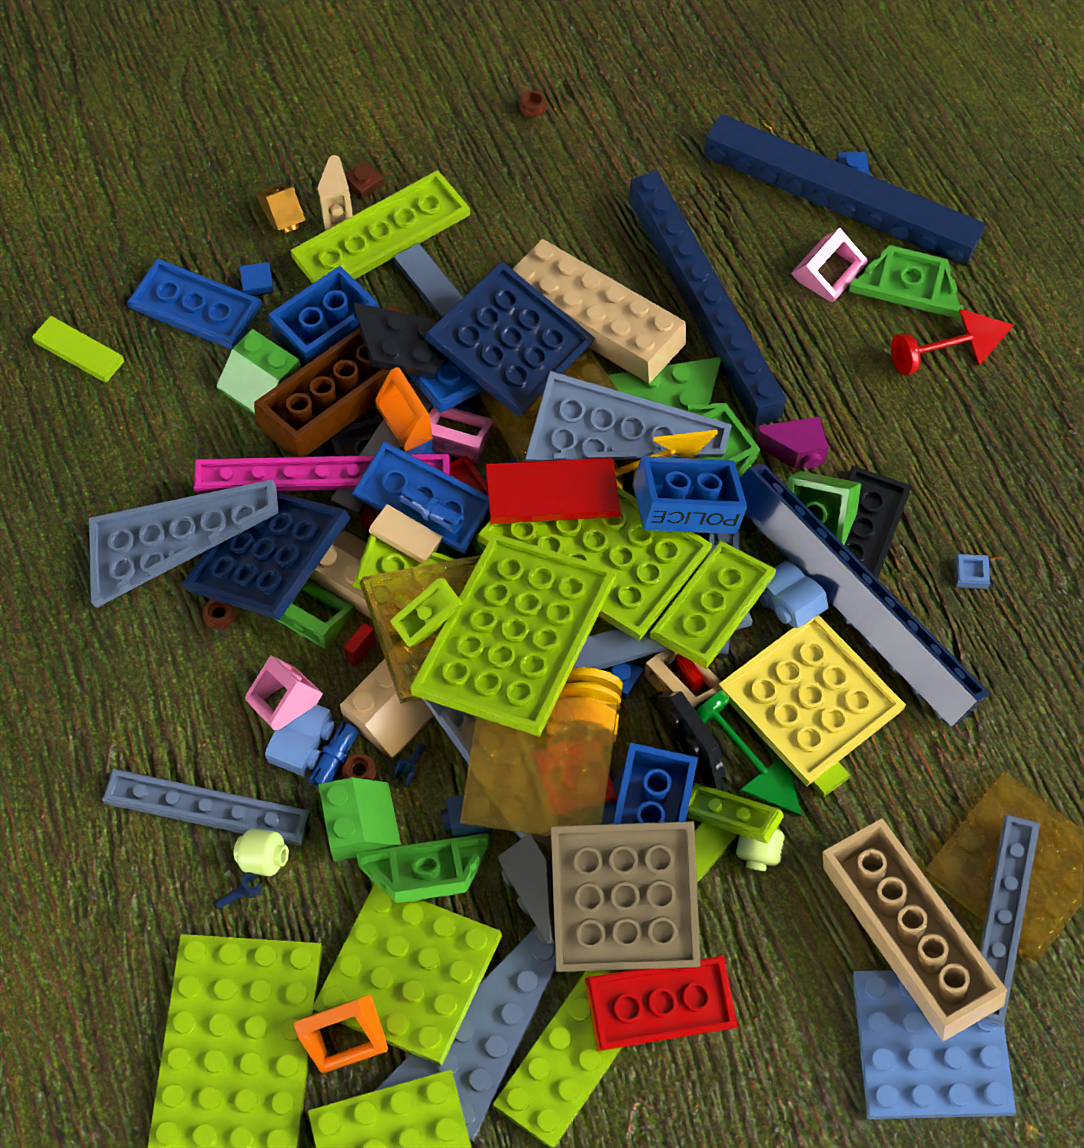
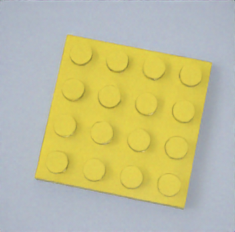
M819 615L799 628L793 627L720 682L717 687L720 691H725L729 696L731 706L806 787L902 712L906 706Z

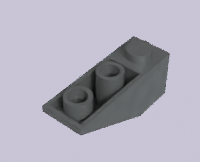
M528 833L497 857L503 867L501 875L507 884L517 891L519 895L517 903L526 915L532 917L536 924L533 930L538 939L545 945L548 943L555 946L552 853L544 840Z

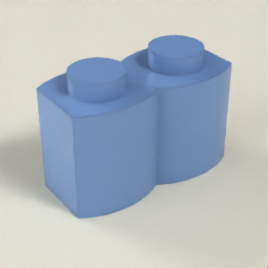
M786 560L774 567L776 569L774 578L758 598L759 603L763 607H769L775 611L782 623H788L794 628L801 627L828 609L824 589L812 578L805 576L797 566Z
M316 704L281 729L275 730L265 752L267 762L304 777L309 769L314 770L321 755V751L318 748L324 739L328 740L334 730L335 722L332 721L333 717L330 709Z

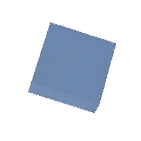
M956 554L954 558L956 587L988 589L990 585L988 555Z

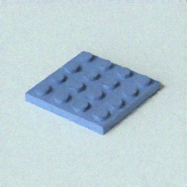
M893 970L854 972L853 983L867 1119L1013 1116L1016 1113L1004 1025L1000 1027L979 1020L943 1042Z

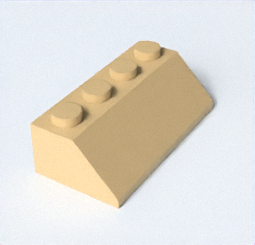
M347 531L341 532L308 580L355 606L357 611L400 636L390 620L406 606L352 587L367 543Z
M440 632L412 648H409L405 641L402 640L340 704L343 721L357 728L359 734L391 760H394L434 717L425 701L411 694L410 687L412 683L401 668L404 662L426 659Z

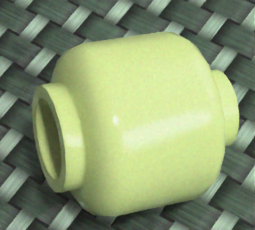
M778 827L768 844L739 835L736 854L740 859L746 861V868L766 872L767 865L775 866L779 864L785 836L778 830Z
M252 828L246 831L244 835H241L235 843L234 859L241 870L246 873L272 876L288 860V847L284 845V839L280 833Z

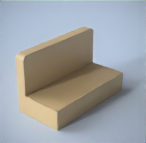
M386 504L369 528V533L422 564L426 563L433 551H437L443 537Z

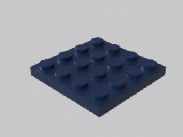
M502 261L427 332L425 340L521 418L543 395L550 371L563 375L592 345L595 338Z
M277 492L278 514L205 551L182 585L188 592L280 620L343 530L350 516L344 509Z

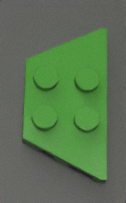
M889 245L881 253L879 259L873 260L858 279L854 278L849 288V292L957 319H961L959 309L964 310L963 305L959 304L956 295L958 289L955 280L950 275L951 268L948 259Z
M720 357L667 365L649 384L630 372L607 375L606 385L610 389L613 388L623 393L678 409L687 408V404L707 406L710 404L721 359Z
M712 403L707 406L687 404V408H681L684 411L732 424L725 454L722 457L692 459L734 461L740 479L757 459L760 448L726 403Z
M484 833L358 852V867L395 903L466 893L490 848L489 835Z

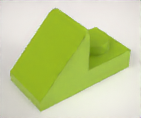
M438 578L394 616L390 622L407 646L412 648L440 632L446 620L460 609L463 603L446 580Z

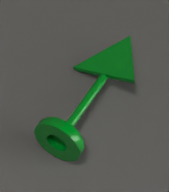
M724 690L717 692L696 710V713L704 724L713 719L760 773L740 791L797 816H801L790 768L781 758L768 768L761 763L720 716L719 713L729 703V696Z

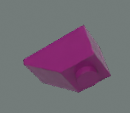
M820 417L759 426L755 442L762 451L794 469L802 467L811 469L824 464L829 449Z

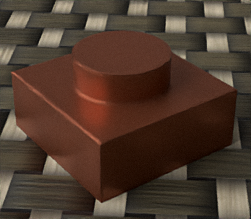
M367 160L345 173L348 186L361 199L384 185V177Z

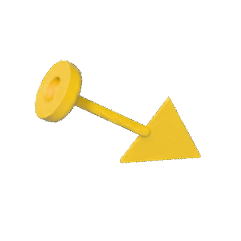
M717 430L653 437V440L665 447L666 450L649 457H670L676 454L681 458L692 459L718 432ZM613 460L617 487L623 489L622 475L638 469L640 460L620 468L615 460Z

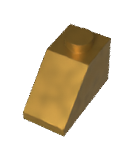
M281 183L256 193L274 229L287 233L298 229V223L305 221L293 186Z

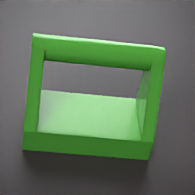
M307 580L281 619L277 621L327 650L351 618L356 607L314 582ZM303 591L338 613L325 623L292 603Z

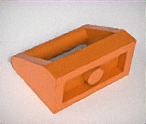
M399 367L392 369L381 387L375 402L376 407L404 452H407L433 439L430 415Z
M371 994L293 1022L299 1040L322 1074L388 1051V1044ZM355 1016L371 1042L328 1056L320 1029Z

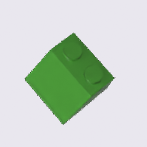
M251 329L232 349L216 387L221 393L255 415L254 402L300 370V361L254 329Z
M803 471L788 477V489L845 545L857 515L861 483Z
M352 777L318 784L330 850L334 862L356 858L358 852L401 846L388 782Z

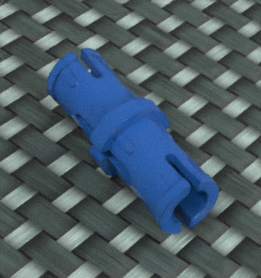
M408 484L403 489L402 494L405 497L401 495L399 502L422 514V519L427 522L432 520L453 534L462 526L458 522L464 521V515L443 505L440 498L436 496L431 498L414 488L411 484Z
M340 722L329 745L323 747L321 751L322 757L308 779L312 785L319 788L318 784L332 782L340 766H343L346 762V755L359 735L357 728L348 723Z

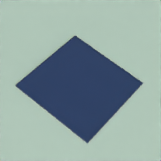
M469 398L457 404L455 408L478 415L485 403Z

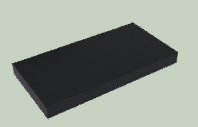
M852 465L847 480L861 483L857 515L845 542V547L878 579L912 486Z

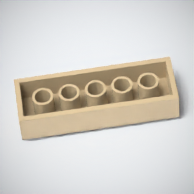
M544 239L512 269L595 338L589 347L590 349L648 384L686 344V322Z
M883 818L823 851L824 871L943 1042L1004 1006L1007 994L1006 987Z

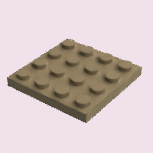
M694 821L551 826L556 972L701 967Z

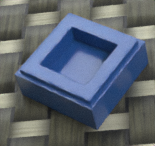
M269 262L240 266L244 293L257 295L274 292Z

